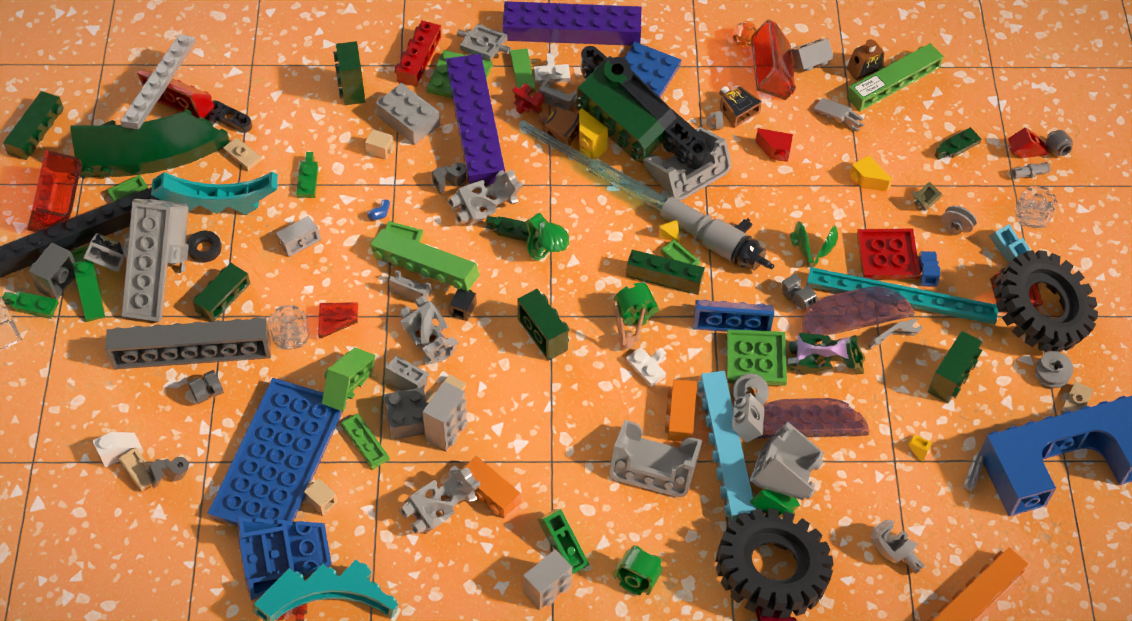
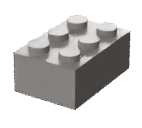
M400 83L376 102L377 116L414 145L440 125L439 111L403 83Z
M445 381L442 383L423 411L426 442L446 452L450 446H454L458 438L457 435L460 431H464L468 424L465 391Z

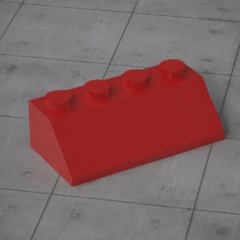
M139 70L137 72L142 86L145 85L154 71ZM173 78L157 101L180 112H184L187 109L196 118H204L215 107L212 96L208 92H203L192 85L189 86Z

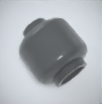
M1056 130L1048 134L1045 144L1055 156H1065L1071 152L1073 140L1065 131Z

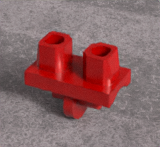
M526 83L520 88L515 86L512 89V92L515 93L514 98L516 100L514 104L517 106V113L521 114L524 111L529 113L530 110L537 114L542 112L541 106L545 101L543 94L536 92L533 97L529 96L532 88Z

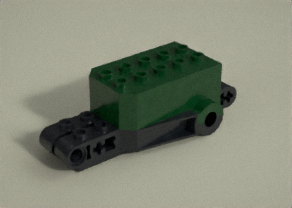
M586 46L582 49L580 71L585 80L577 88L576 109L578 111L582 108L608 128V137L635 161L643 163V159L649 157L663 144L664 149L669 153L672 152L681 164H686L691 169H699L703 165L707 151L706 138L670 108L633 72L630 63L622 57H606L594 46Z

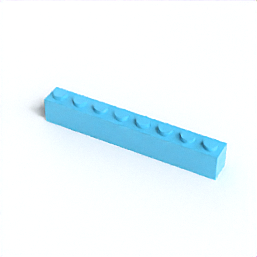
M725 371L701 373V379L697 382L698 392L702 393L703 396L701 398L702 410H706L705 425L710 429V433H708L709 444L714 447L712 458L713 462H717L718 466L716 468V477L718 481L721 480L720 496L721 499H725L726 504L724 505V515L729 518L730 523L732 520L736 522L737 516L745 512L750 516L751 510H755V507L750 503L753 495L740 437L732 429L733 406Z

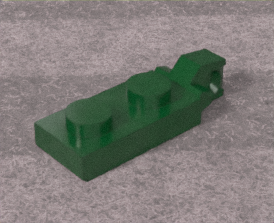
M969 127L943 141L940 147L936 149L934 155L938 160L947 155L954 158L980 144L982 138Z
M487 216L486 228L494 230L493 232H496L498 236L527 242L529 232L524 221L498 216V218Z

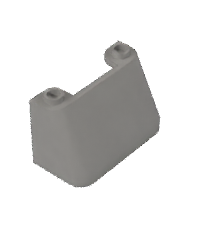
M699 127L696 130L706 138L707 145L704 162L699 169H691L686 164H681L676 156L662 162L661 158L657 155H650L643 159L645 168L671 197L679 201L684 200L723 177L731 170L732 164L726 139Z
M624 420L614 445L609 470L610 476L622 483L675 497L687 495L702 440L692 437L682 440L680 448L641 438V426L635 422Z
M787 422L760 450L750 481L764 489L800 500L805 498L808 500L815 493V484L812 481L808 483L810 473L813 469L816 471L821 467L824 452Z

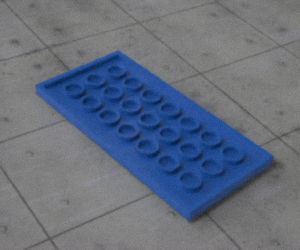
M272 378L207 513L208 517L238 526L237 517L294 521L304 500V491L313 480L342 415V411L322 404L324 392Z

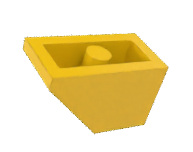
M870 155L852 164L849 176L861 188L886 192L890 189L892 178Z

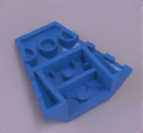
M237 517L238 542L245 583L251 601L261 597L289 568L305 577L314 573L322 564L325 566L332 565L325 523Z

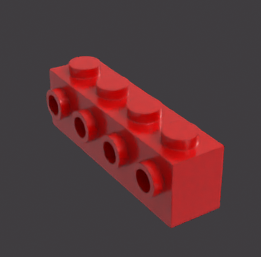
M421 20L419 26H416L413 38L409 39L407 49L403 51L401 61L395 67L398 82L417 87L442 38L441 25Z

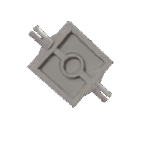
M477 24L469 32L458 29L456 33L457 36L464 38V41L460 44L461 51L473 55L481 54L482 58L491 61L496 53L500 51L506 54L511 52V47L504 45L507 41V34Z

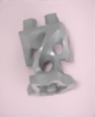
M513 169L506 173L503 170L499 171L496 175L495 183L487 188L484 186V180L459 188L448 199L452 209L458 206L461 209V212L456 214L458 223H468L471 226L495 213V207L505 202L510 204L518 203L517 193L522 188V184L516 179ZM479 188L480 192L478 194L472 192L473 189ZM487 196H492V197H494L495 200H492V199L488 198ZM480 207L486 208V212H481Z
M421 296L415 301L418 306L416 311L413 312L409 306L400 311L403 318L400 323L417 346L421 344L424 346L422 348L426 354L424 361L429 365L449 358L455 352L456 346L459 343L453 337H445L442 330L448 328L447 323L436 305ZM436 318L439 321L438 326L432 323L433 319ZM419 329L421 330V337L416 335V331ZM435 335L436 340L430 343V336Z
M453 466L450 468L447 481L442 487L438 489L437 482L434 480L404 501L405 504L399 511L405 519L412 514L417 521L410 526L416 535L424 531L427 534L454 514L452 508L462 500L473 502L478 499L474 491L481 484L475 480L468 467L459 469ZM428 490L433 491V495L430 498L425 497V493ZM442 495H447L450 497V501H442L440 498ZM441 510L443 515L437 517L436 511Z

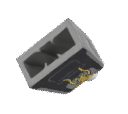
M95 234L83 258L118 272L125 256L120 242L100 234Z

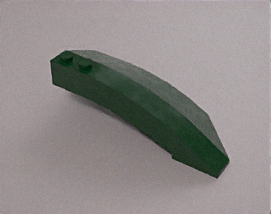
M187 109L184 112L145 121L139 129L121 127V125H71L70 127L76 167L79 176L86 178L136 176L186 165L223 149L224 146L230 143L229 135L222 128L220 130L212 126L213 123L204 118L192 116L191 111Z

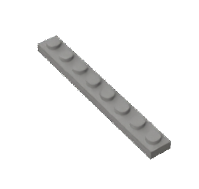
M180 34L177 36L120 120L121 127L133 129L141 127L196 44L194 36Z

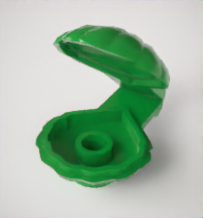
M537 213L525 221L529 232L527 251L532 259L539 261L545 258L549 252L565 251L570 244V237L565 228L548 222L541 213Z
M796 222L794 232L790 233L792 245L794 247L798 246L800 251L806 256L807 266L816 267L819 258L827 256L836 246L838 229L836 225L832 226L814 263L811 257L807 232L802 222Z

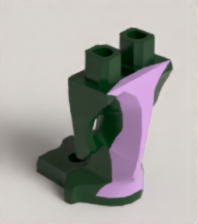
M799 333L798 340L789 342L791 354H797L796 357L788 358V366L791 370H800L803 375L833 369L830 361H840L849 370H853L855 374H864L863 363L865 356L858 345L856 335L832 340L830 336Z

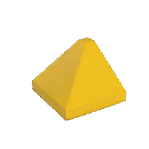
M677 220L659 226V239L680 240Z
M913 435L908 445L919 460L924 461L932 443L920 436Z

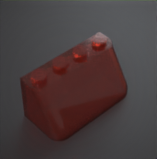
M767 19L751 36L756 90L787 100L796 89L791 45L777 23Z
M45 150L28 222V231L38 232L70 218L82 165L78 158Z

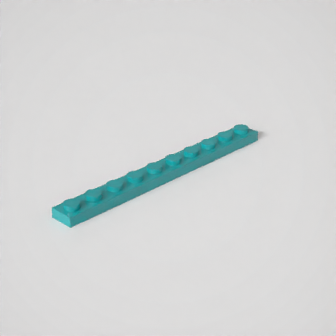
M810 267L807 285L812 288L994 325L997 322L998 309L996 304Z

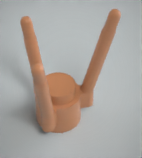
M614 301L619 333V347L623 349L634 348L635 342H639V333L645 309H641L636 331L633 334L631 330H624L623 318L620 317L618 303Z

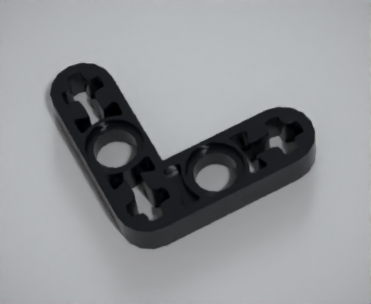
M213 100L214 110H211L204 117L213 125L216 121H219L241 133L249 132L252 129L251 118L248 115L217 100ZM228 114L234 115L231 119H226L224 117Z

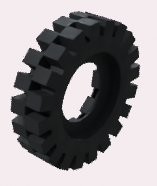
M1030 250L1015 257L999 273L1000 275L996 278L995 285L997 287L994 289V298L1000 299L996 303L999 312H1008L1002 317L1003 321L1007 326L1015 323L1017 326L1012 332L1018 338L1025 333L1026 338L1024 342L1033 347L1038 343V350L1048 352L1050 349L1056 352L1067 351L1094 330L1096 326L1094 321L1098 319V311L1094 310L1098 306L1096 297L1088 296L1093 292L1090 284H1080V281L1085 277L1080 271L1072 274L1071 270L1074 265L1066 260L1060 265L1061 256L1054 253L1048 256L1047 251L1038 250L1035 253L1034 250ZM1046 283V288L1060 296L1061 299L1059 301L1064 311L1061 317L1048 318L1035 309L1029 297V290L1032 284Z
M770 508L767 509L765 516L761 509L751 510L750 516L745 512L737 516L736 522L731 521L723 533L716 553L715 562H718L716 571L718 577H722L721 584L725 591L733 589L731 598L737 603H740L744 598L747 599L746 609L755 612L756 608L761 606V615L771 618L775 610H777L779 618H790L793 611L797 617L805 614L807 608L813 609L819 600L822 599L832 577L833 556L829 555L831 549L827 541L820 542L823 535L816 528L808 532L810 526L808 521L801 518L795 524L793 523L795 514L785 511L781 519L779 518L778 509ZM775 543L774 546L786 551L788 549L797 561V570L792 577L785 580L769 579L755 568L752 561L753 551L760 545Z

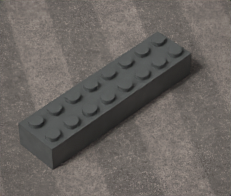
M258 317L245 320H216L213 322H194L188 324L175 323L173 325L158 324L146 327L135 326L132 328L116 327L106 331L105 350L114 370L270 359L271 337L266 318Z

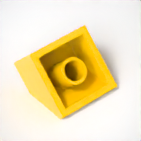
M581 108L579 110L580 154L593 163L607 151L608 128Z

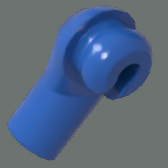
M383 199L380 207L368 211V219L379 220L385 218L389 210L390 201Z

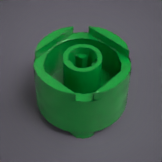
M634 283L635 287L628 288L626 286L615 295L614 301H617L620 317L623 318L624 324L637 325L641 309L644 308L645 313L641 325L643 326L647 323V319L659 311V307L647 284Z
M633 545L622 556L614 570V578L616 580L618 577L621 581L619 585L632 594L641 596L642 593H646V595H649L662 574V560L656 555L643 551L639 546Z

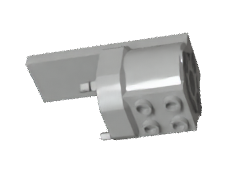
M133 199L129 237L125 239L124 245L127 267L122 317L162 321L167 264L180 263L179 271L185 272L186 269L184 262L187 261L189 246L185 243L189 211L187 204L154 199Z

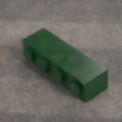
M40 91L4 140L3 144L7 154L27 160L33 154L38 143L43 140L46 132L63 112L64 107L59 96Z
M632 249L626 266V277L699 295L705 267Z

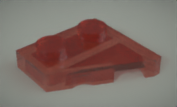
M358 302L320 303L319 339L358 323Z

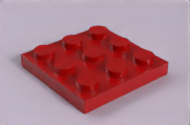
M913 228L857 230L863 278H920L921 273Z

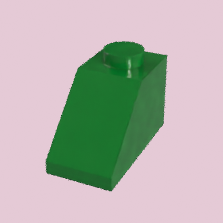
M768 489L760 491L750 500L751 505L761 509L764 513L767 512L768 508L778 509L779 518L783 517L785 511L795 514V510L800 506L797 498Z

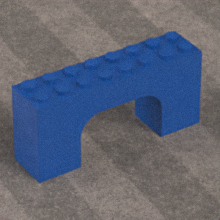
M1121 396L1114 401H1103L1096 406H1084L1074 412L1066 411L1056 417L1048 416L1041 421H1030L1023 426H1011L1005 431L989 433L979 455L985 459L983 465L1008 516L1047 506L1056 490V486L1043 460L1079 449H1091L1100 453L1107 461L1119 485L1132 482V396Z

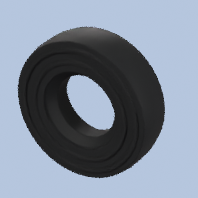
M211 231L196 232L187 242L189 245L188 253L197 262L206 263L213 261L221 253L222 245L220 238ZM201 242H209L212 245L208 251L202 252L197 249Z

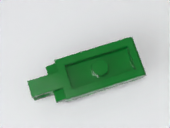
M306 152L305 161H301L296 192L297 198H316L319 167L318 162L315 161L314 152Z
M4 292L2 296L4 304L10 305L16 312L52 319L59 304L57 299L24 292H16V294Z

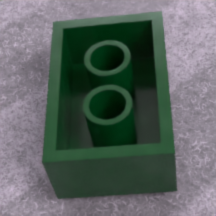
M357 41L337 43V51H333L334 61L338 62L335 63L338 87H342L339 88L340 99L344 98V105L366 103Z
M535 289L517 298L518 320L546 359L549 361L568 351L569 327L565 321H561L557 310L549 305L546 295L541 294L538 289Z
M961 330L937 368L928 393L948 404L952 397L956 399L961 386L966 383L970 376L969 373L971 370H974L979 361L978 359L983 351L980 349L983 341Z

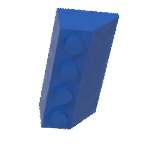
M695 300L693 330L727 332V329L771 331L774 309L772 305L763 303L747 304L745 302Z

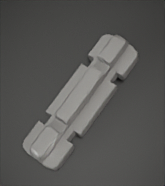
M976 454L972 459L963 488L969 492H972L975 488L985 460L983 456Z

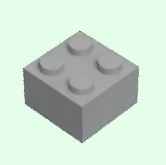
M556 549L523 575V593L539 610L544 606L549 607L555 601V597L560 593H566L572 584V566Z

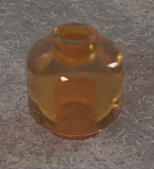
M743 21L737 24L732 37L738 47L745 48L753 45L758 31L752 22Z

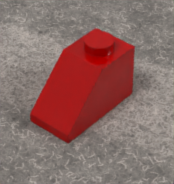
M1026 127L1007 138L1010 144L1009 149L1013 155L1016 154L1021 158H1030L1049 154L1044 139Z
M758 128L755 142L770 159L788 162L793 134Z

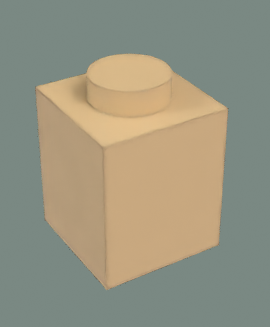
M372 129L365 142L367 154L385 160L389 154L393 153L395 148L392 135Z
M320 478L310 483L304 491L306 501L322 516L338 503L336 493Z

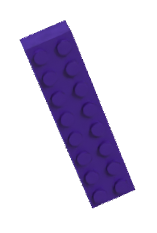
M505 1L503 33L507 34V41L632 46L634 42L640 43L642 6Z
M474 54L446 58L448 80L464 162L467 168L468 183L472 184L484 180V186L492 185L495 183L496 175L499 171L503 170L505 172L482 55Z

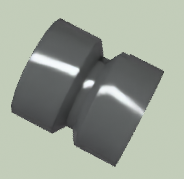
M214 370L203 374V378L196 377L188 381L197 404L207 401L209 396L216 397L224 393Z

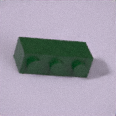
M233 263L224 267L214 280H211L201 293L194 297L192 302L195 311L209 321H215L251 284L248 273Z

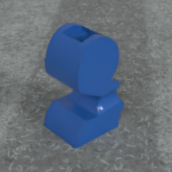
M920 251L918 260L920 270H922L920 286L937 287L940 279L936 251Z

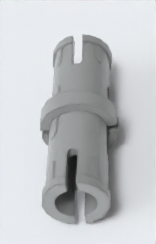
M1048 162L1040 164L1030 163L1027 166L1012 168L1013 179L1033 178L1035 175L1050 173V164Z

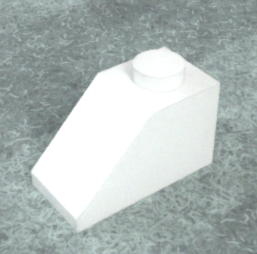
M110 432L93 440L105 468L119 462L118 457L135 447L139 452L143 450L135 433Z

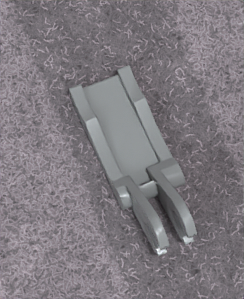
M822 98L812 110L821 115L830 116L839 123L844 121L851 130L856 132L860 130L858 127L865 125L859 122L864 119L853 112L850 107L826 98Z
M918 319L901 321L875 338L868 345L869 349L871 350L875 345H880L890 335H917L921 331L922 325L917 328L913 327V324Z

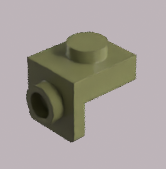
M930 182L917 193L915 191L911 193L914 197L912 201L919 208L923 207L926 211L943 196Z

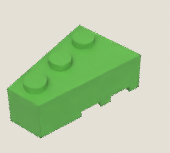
M354 347L351 351L345 353L340 360H337L335 364L328 367L324 375L326 382L322 404L343 412L346 409L348 398H354L355 393L353 392L356 387H362L373 372L376 355Z

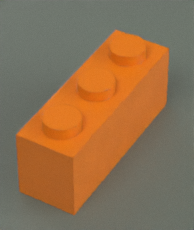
M673 379L672 387H668L667 398H671V404L667 403L666 415H669L670 419L665 422V433H668V441L682 442L685 438L693 437L697 381Z
M475 456L463 467H468L475 480L480 482L481 485L474 493L480 502L484 501L489 505L490 510L494 514H499L505 518L521 502V493L479 457Z

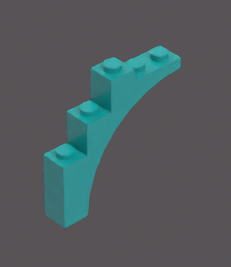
M163 172L152 179L151 195L162 201L187 204L189 211L200 205L218 214L227 207H231L244 215H248L258 208L260 200L277 190L278 174L270 172L250 181L233 184H206L185 180Z
M355 559L340 576H338L333 568L322 564L306 581L299 572H294L289 568L254 603V613L263 621H276L288 611L312 601L346 599L378 609L392 619L397 613L399 604L392 595L385 594L376 582L370 581L372 572L369 566Z

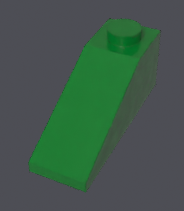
M85 260L73 263L86 322L106 318L94 262Z
M554 509L537 519L553 548L572 566V574L590 565L562 509Z

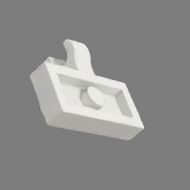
M547 53V66H534L535 84H543L545 80H549V84L570 82L569 64L555 65L554 53Z
M640 347L626 357V362L650 387H653L666 377V372L658 365L666 360L664 355L667 353L663 348L658 349L651 357Z

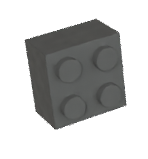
M51 243L48 248L44 249L39 259L31 265L29 273L38 292L50 298L59 299L75 279L73 266L75 261L71 251Z
M423 387L384 394L391 440L425 434L423 411L427 404Z

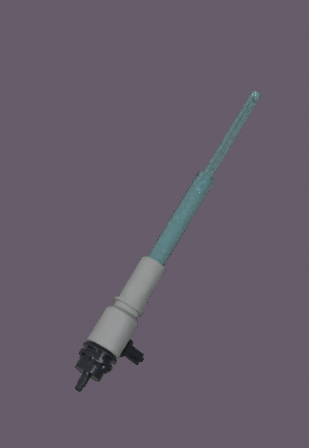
M522 120L519 123L518 127L521 130L587 166L590 173L660 212V216L668 222L677 220L679 228L693 235L695 240H702L704 247L733 262V264H738L741 268L748 267L753 271L758 269L760 265L771 270L774 268V264L765 259L767 250L760 246L758 240L752 239L750 235L747 236L746 232L753 226L749 218L743 219L738 225H730L719 218L713 220L711 215H704L674 197H665L598 158L591 159L526 121Z

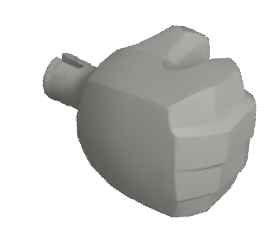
M892 519L884 520L876 525L871 533V541L883 557L893 563L904 560L915 574L926 566L913 552L918 543L908 539L906 532L901 531L891 542L887 541L886 537L893 529V524L895 523Z

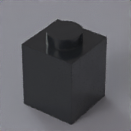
M457 289L449 304L450 315L468 321L477 304L476 293L470 289L469 291Z

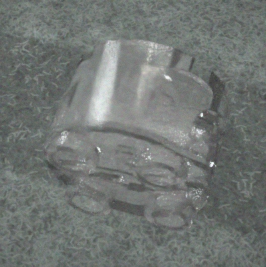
M1030 186L1027 190L1023 191L1015 210L1019 224L1024 227L1046 228L1057 208L1058 201L1054 193H1049V189L1042 186Z
M284 305L275 309L276 312L269 316L268 325L276 347L280 350H293L304 347L310 334L306 313L295 305Z

